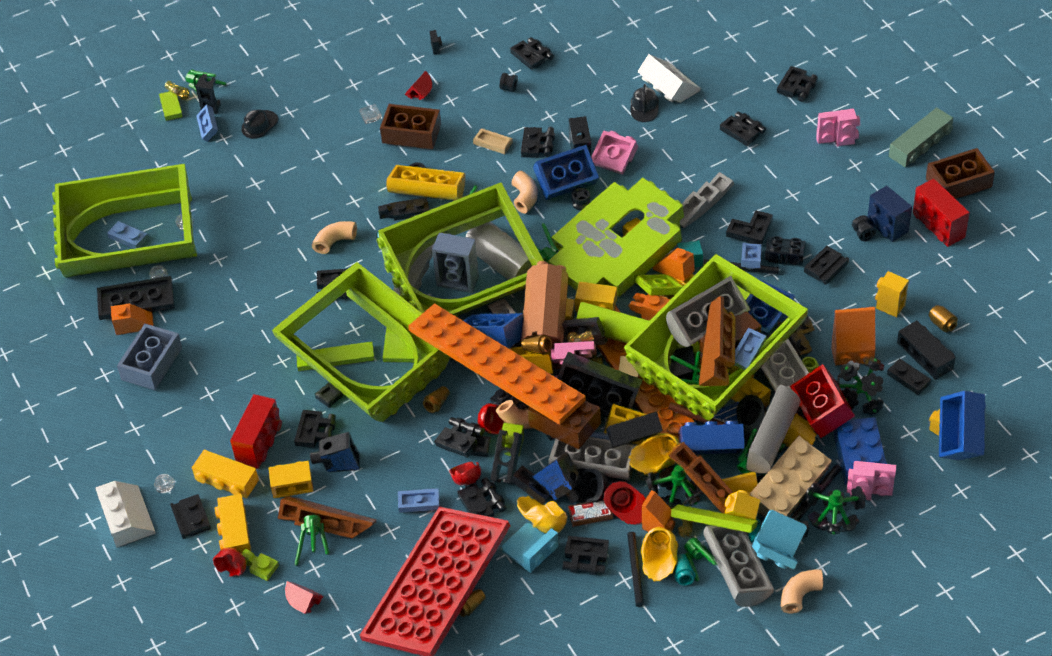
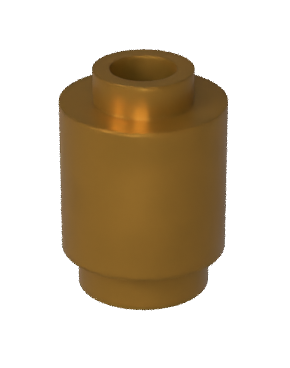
M936 305L930 310L929 317L931 322L942 331L949 332L956 328L958 318L944 306Z

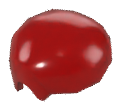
M488 403L479 411L478 424L485 429L486 433L499 434V430H502L505 423L496 412L499 406L497 404Z
M471 461L451 468L449 472L452 480L460 486L472 485L481 476L479 463L476 462L477 465L475 466Z
M226 547L213 558V564L219 572L228 571L230 573L229 577L240 576L246 570L245 557L235 548Z

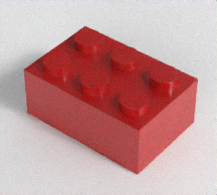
M934 178L916 187L913 206L914 216L923 222L926 228L931 230L947 247L966 237L970 212Z
M823 364L790 385L791 390L800 398V407L810 426L821 438L855 417L836 380Z
M253 394L230 440L235 461L259 469L261 463L265 462L269 447H272L275 435L282 427L276 399Z

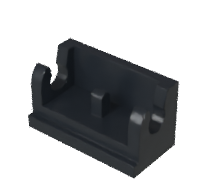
M203 73L195 86L200 108L202 110L207 104L212 107L214 114H218L221 103L219 99L216 102L213 89L216 82L215 77H212L211 81L207 82L208 76Z

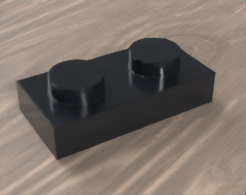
M898 359L887 370L888 376L917 395L924 391L931 383L929 377L901 359Z
M521 465L510 481L543 505L550 495L533 479L535 474Z

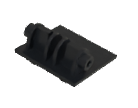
M780 236L768 237L765 260L778 263L779 254H781L780 263H782L783 255H786L785 264H787L788 255H790L789 264H803L806 241H802L799 238L783 239Z

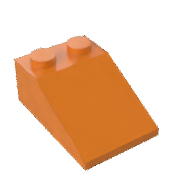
M875 307L835 310L831 345L835 366L847 364L849 361L864 364V358H875Z

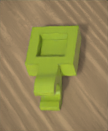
M244 549L242 552L246 565L251 566L249 568L250 573L266 581L270 579L279 567L278 561L263 553L256 557L248 549Z

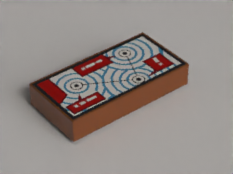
M604 499L568 506L572 527L613 519L612 512L605 505Z

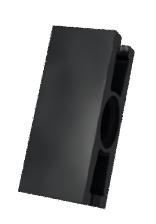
M657 412L608 426L606 431L613 449L657 435L663 429Z
M499 430L490 480L501 483L502 479L498 477L501 467L504 466L508 468L507 479L503 478V482L513 485L514 483L510 479L516 472L523 435L516 432L513 433L514 441L510 449L505 447L508 431ZM509 452L511 459L504 463L502 456L504 453Z

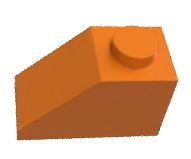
M677 248L655 264L653 270L685 281L695 272L694 253Z
M130 303L111 306L112 323L116 335L139 332L144 324L154 326L153 313Z
M652 490L642 504V529L649 532L655 527H662L672 532L675 526L674 518L671 516L672 509Z

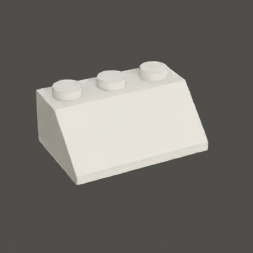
M650 54L638 70L645 82L652 83L654 85L653 88L660 93L663 92L665 94L664 97L671 102L675 100L681 103L701 90L698 85L668 61Z
M788 339L761 366L775 392L780 384L790 388V385L809 374Z
M113 481L96 487L116 548L156 534L138 485Z

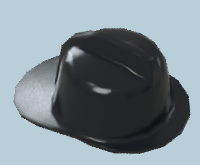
M644 84L643 87L637 89L633 94L630 108L631 116L639 122H649L655 119L658 114L659 99L655 91Z
M252 110L244 117L241 131L245 137L250 139L262 137L278 122V116L269 110Z
M750 394L745 396L737 406L738 424H743L744 438L749 439L754 429H757L758 432L767 413V408L757 395Z
M577 469L582 477V481L575 487L581 495V498L577 501L594 502L603 498L606 489L611 485L608 483L607 477L596 469Z

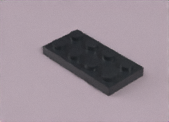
M166 276L98 287L99 319H112L111 306L129 303L150 312L175 308L172 277Z

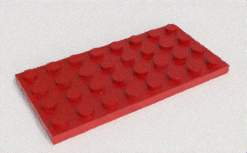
M439 507L359 635L362 641L421 656H434L510 528L509 521Z

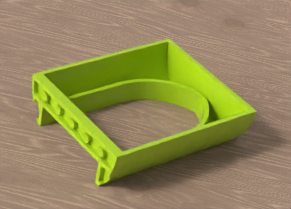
M185 164L55 184V191L52 192L53 201L56 202L53 205V212L56 215L53 218V223L57 230L54 231V239L57 244H54L55 254L57 255L55 266L56 269H60L65 278L197 257L190 204L192 196ZM181 203L184 241L104 254L87 251L74 243V240L84 228L105 216Z
M501 182L378 230L379 238L376 239L377 244L382 251L385 269L393 276L392 282L394 287L399 288L400 296L421 313H424L435 303L457 317L526 288L527 273L476 294L458 299L435 298L418 291L409 283V272L418 256L435 243L439 233L457 235L506 216L531 265H537V262L544 261Z
M715 254L624 346L627 354L625 357L648 385H654L662 394L671 396L677 404H683L694 415L698 414L708 421L723 408L807 318L808 309ZM732 276L737 286L788 316L765 341L755 360L746 370L739 368L729 375V385L727 386L689 385L670 372L671 356L679 343L672 336L666 321L667 313Z
M358 262L272 329L274 336L378 422H383L389 416L394 415L403 404L411 401L416 393L424 390L430 381L438 378L441 372L445 370L450 356L409 331L408 325L423 313ZM346 292L349 298L405 342L414 357L413 368L393 385L371 386L361 384L340 373L294 335V333Z

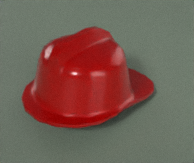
M618 481L612 483L604 493V502L607 508L627 524L635 525L642 522V504L646 498L626 482Z

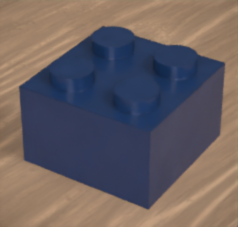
M887 185L870 195L868 218L871 221V225L891 242L909 232L912 206Z

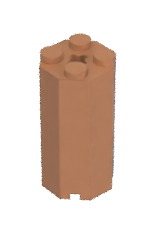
M539 261L537 265H533L527 271L521 342L523 339L546 335L551 338L552 349H555V343H563L564 329L562 323L565 320L568 273L565 266H555L548 264L546 261Z

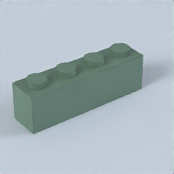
M936 107L890 144L889 157L904 167L914 163L931 146L939 143L941 138L951 133L953 117Z

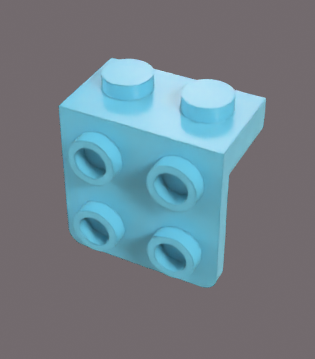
M770 510L752 547L759 558L766 561L772 559L776 561L775 564L783 569H787V567L795 569L798 562L793 555L807 527L804 523L775 510Z
M526 523L502 545L501 549L503 553L531 573L559 547L558 532L551 528L544 534L537 528H534L531 523Z

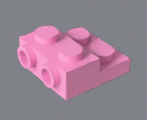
M854 109L819 113L816 137L818 144L835 141L837 146L855 144V139H859V132L856 128L860 126L859 115L856 116Z
M603 130L591 158L595 166L623 175L628 163L632 162L638 145L636 140L630 136L623 137L614 131L607 132Z
M594 341L555 343V349H551L553 363H558L561 366L568 352L587 359L592 358V355H597Z
M854 461L853 469H849L846 493H850L851 497V490L860 486L866 496V500H871L872 494L892 496L896 465Z

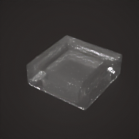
M376 104L359 109L365 124L382 119Z

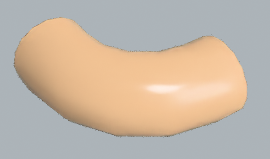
M518 171L512 179V186L520 191L519 196L514 200V205L519 212L526 214L537 201L538 189L535 181L528 174Z
M341 221L326 226L313 240V250L320 254H326L336 241L354 240L357 233V223Z
M512 400L503 402L496 409L497 414L505 423L524 425V429L532 428L528 424V409H519Z
M822 570L803 571L790 578L782 590L781 610L783 612L797 613L803 608L802 600L805 594L811 591H822Z

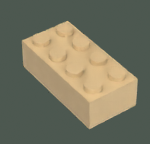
M798 436L750 493V496L760 499L757 512L766 518L770 510H775L789 517L806 497L807 489L813 483H817L826 473L832 460Z

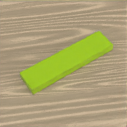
M372 341L314 350L332 366L375 360ZM296 355L298 371L313 369Z
M677 505L671 511L673 518L748 533L756 529L758 520L683 505Z

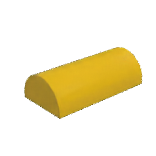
M396 165L386 179L387 191L389 193L457 200L463 196L466 173Z

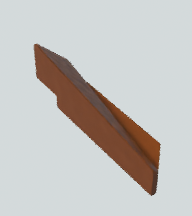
M722 296L712 301L709 307L699 377L700 386L729 385L728 367L730 368L735 365L736 317L732 311L727 312Z
M684 442L675 445L669 457L684 469L687 475L719 511L725 514V501L733 493L732 490L701 456L697 457Z
M286 496L281 499L277 518L295 520L294 525L301 526V524H304L305 516L318 515L321 517V523H324V532L348 538H354L377 521L373 518L293 496Z

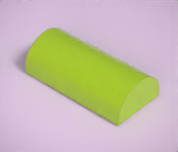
M585 302L580 303L576 318L599 317L605 331L604 336L623 343H628L649 322V320Z

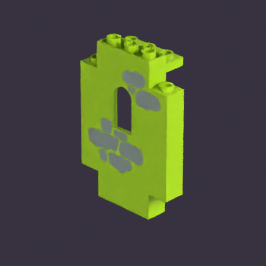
M641 178L629 190L623 185L620 186L613 182L552 236L553 243L559 252L548 262L551 265L566 267L568 285L576 291L579 282L617 287V296L620 297L635 283V275L647 273L677 243L682 241L680 220L684 217L683 205L680 201L671 198L666 191H661L652 181H647L645 178ZM635 210L643 212L645 215L644 219L623 238L611 230L630 212Z

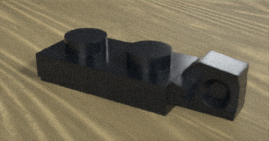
M427 197L378 206L380 219L394 218V221L414 217V215L429 211Z

